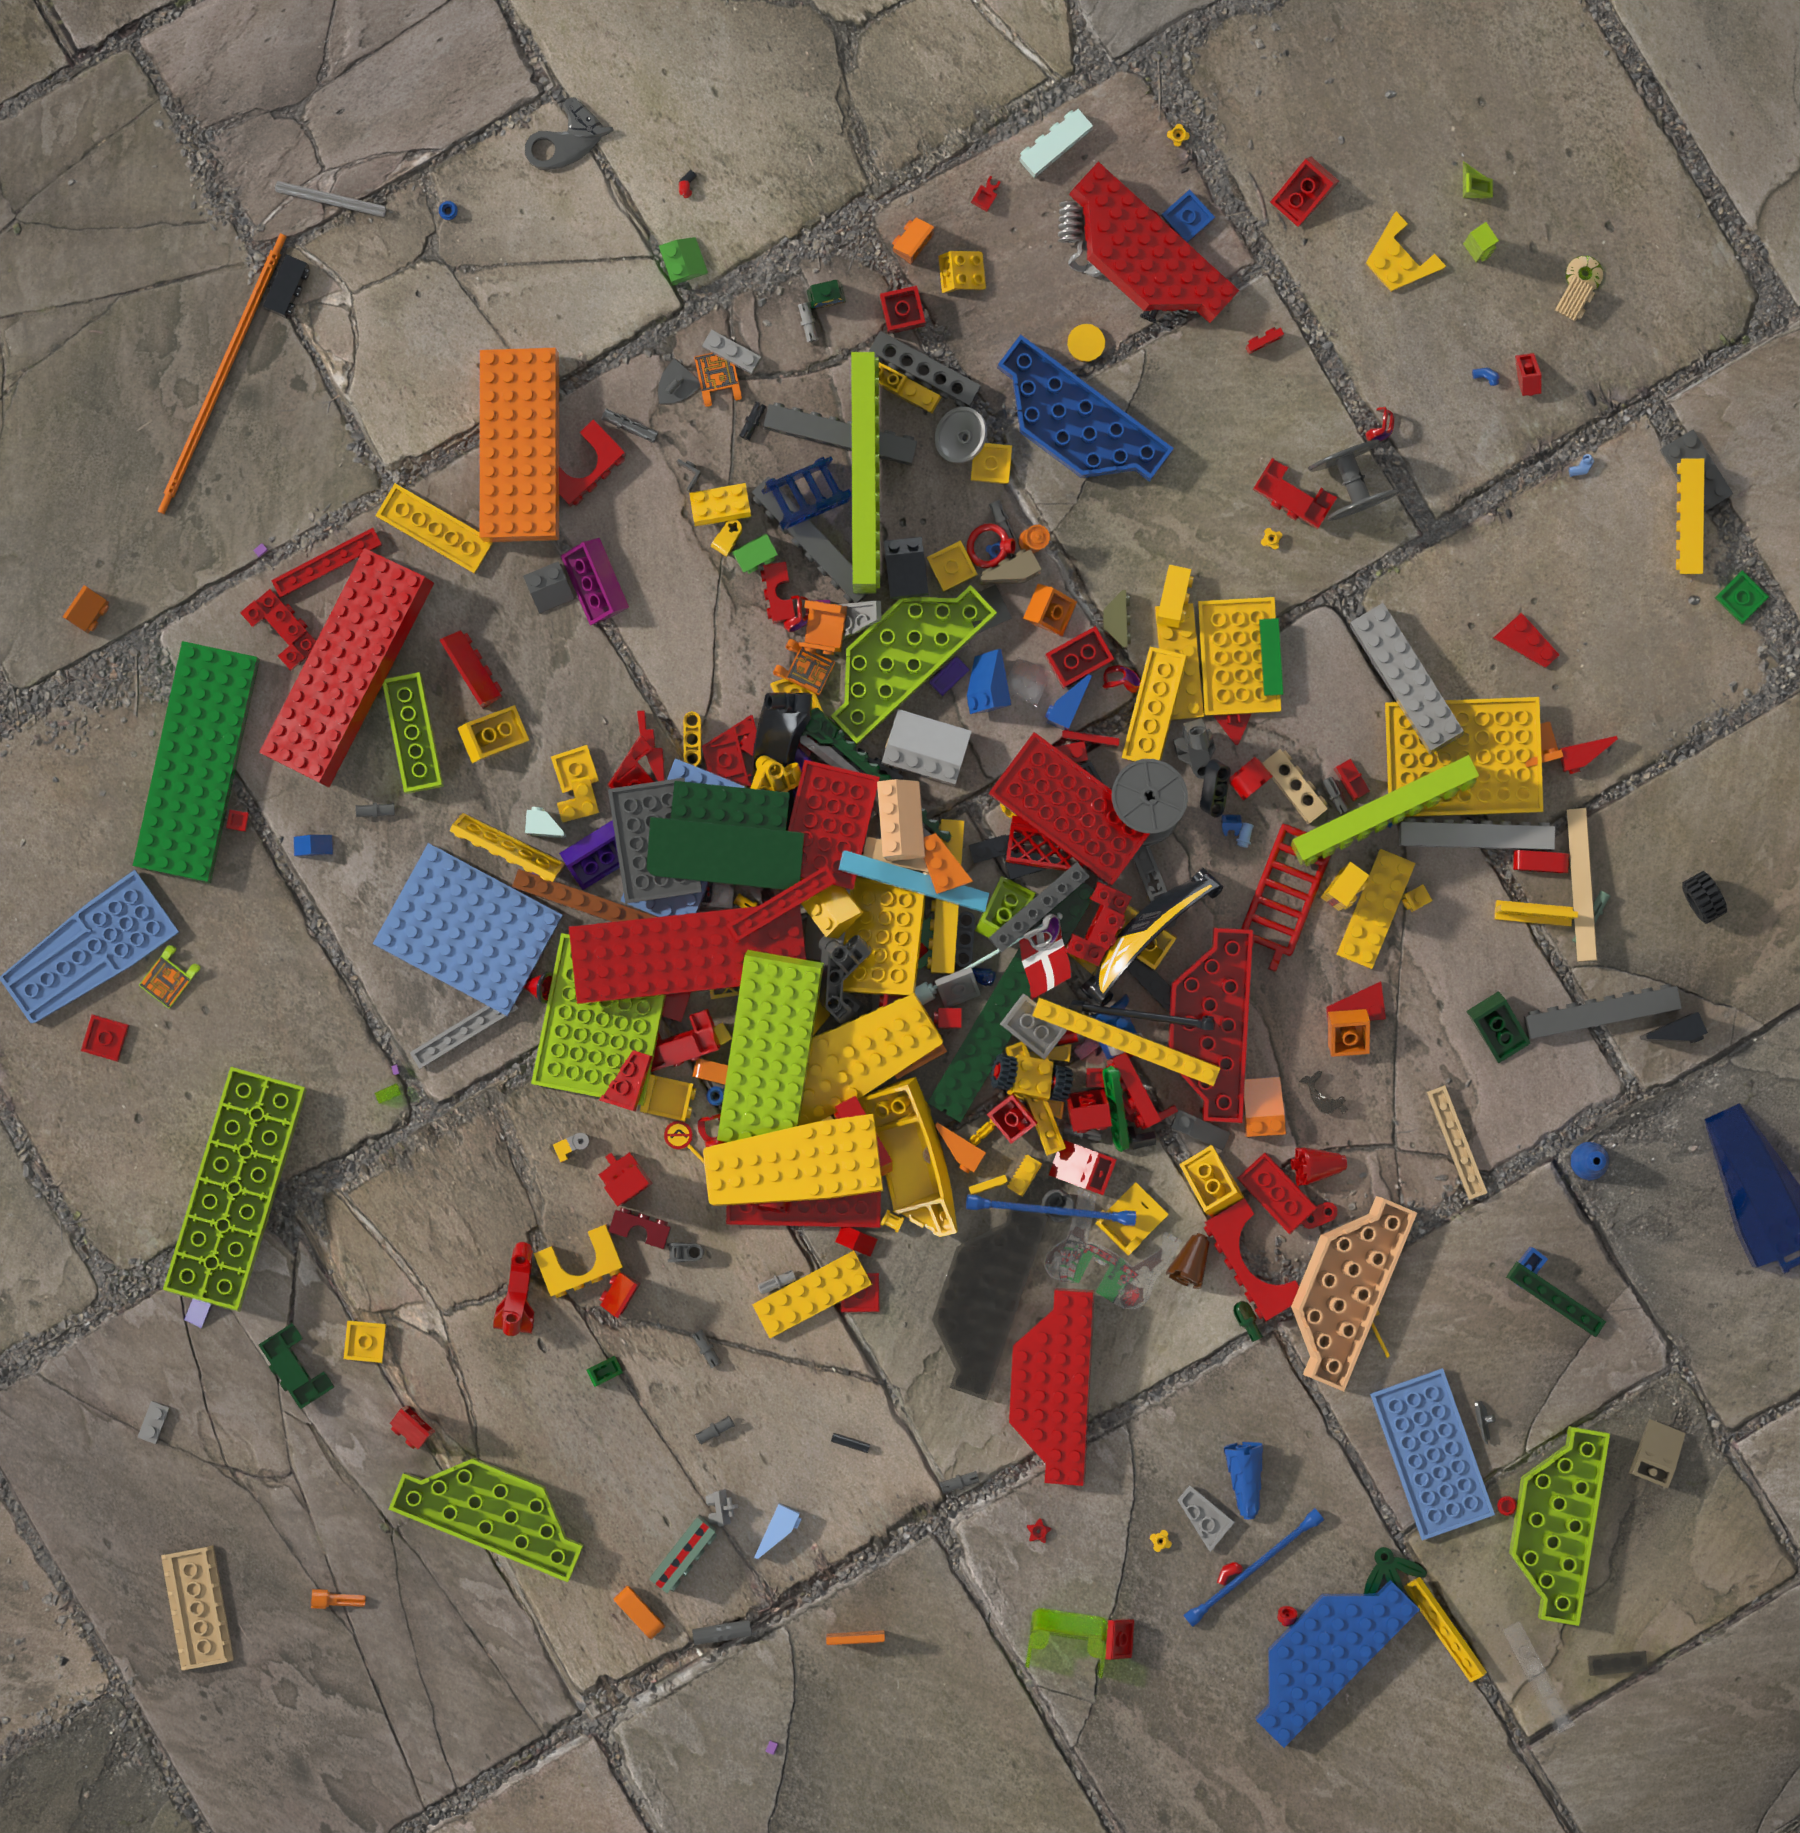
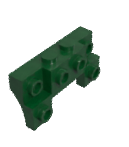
M291 1323L258 1344V1346L270 1362L269 1368L274 1375H278L281 1379L279 1383L285 1392L289 1391L301 1410L335 1386L325 1371L313 1379L310 1378L291 1349L293 1345L303 1339L295 1325Z

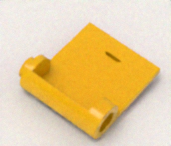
M1137 1182L1106 1211V1213L1124 1210L1136 1211L1135 1226H1126L1111 1219L1098 1218L1095 1222L1127 1255H1130L1169 1215Z

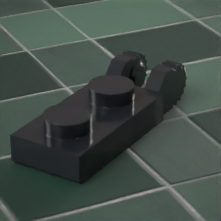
M1019 832L1013 834L1015 839L1022 836ZM1005 834L969 845L974 864L1006 855L1009 835Z

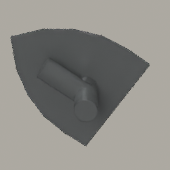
M675 358L662 373L658 388L659 404L680 402L690 397L700 387L699 380Z

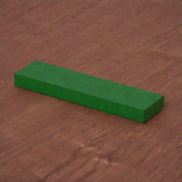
M1279 618L1259 619L1264 696L1283 695Z

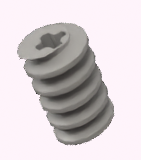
M1060 202L1059 206L1062 208L1059 210V214L1063 216L1059 217L1061 224L1058 225V228L1062 231L1058 232V236L1061 238L1058 242L1075 243L1082 240L1076 234L1082 233V230L1077 229V226H1081L1082 222L1077 221V219L1082 218L1083 215L1078 214L1077 211L1083 210V207L1078 206L1077 202Z

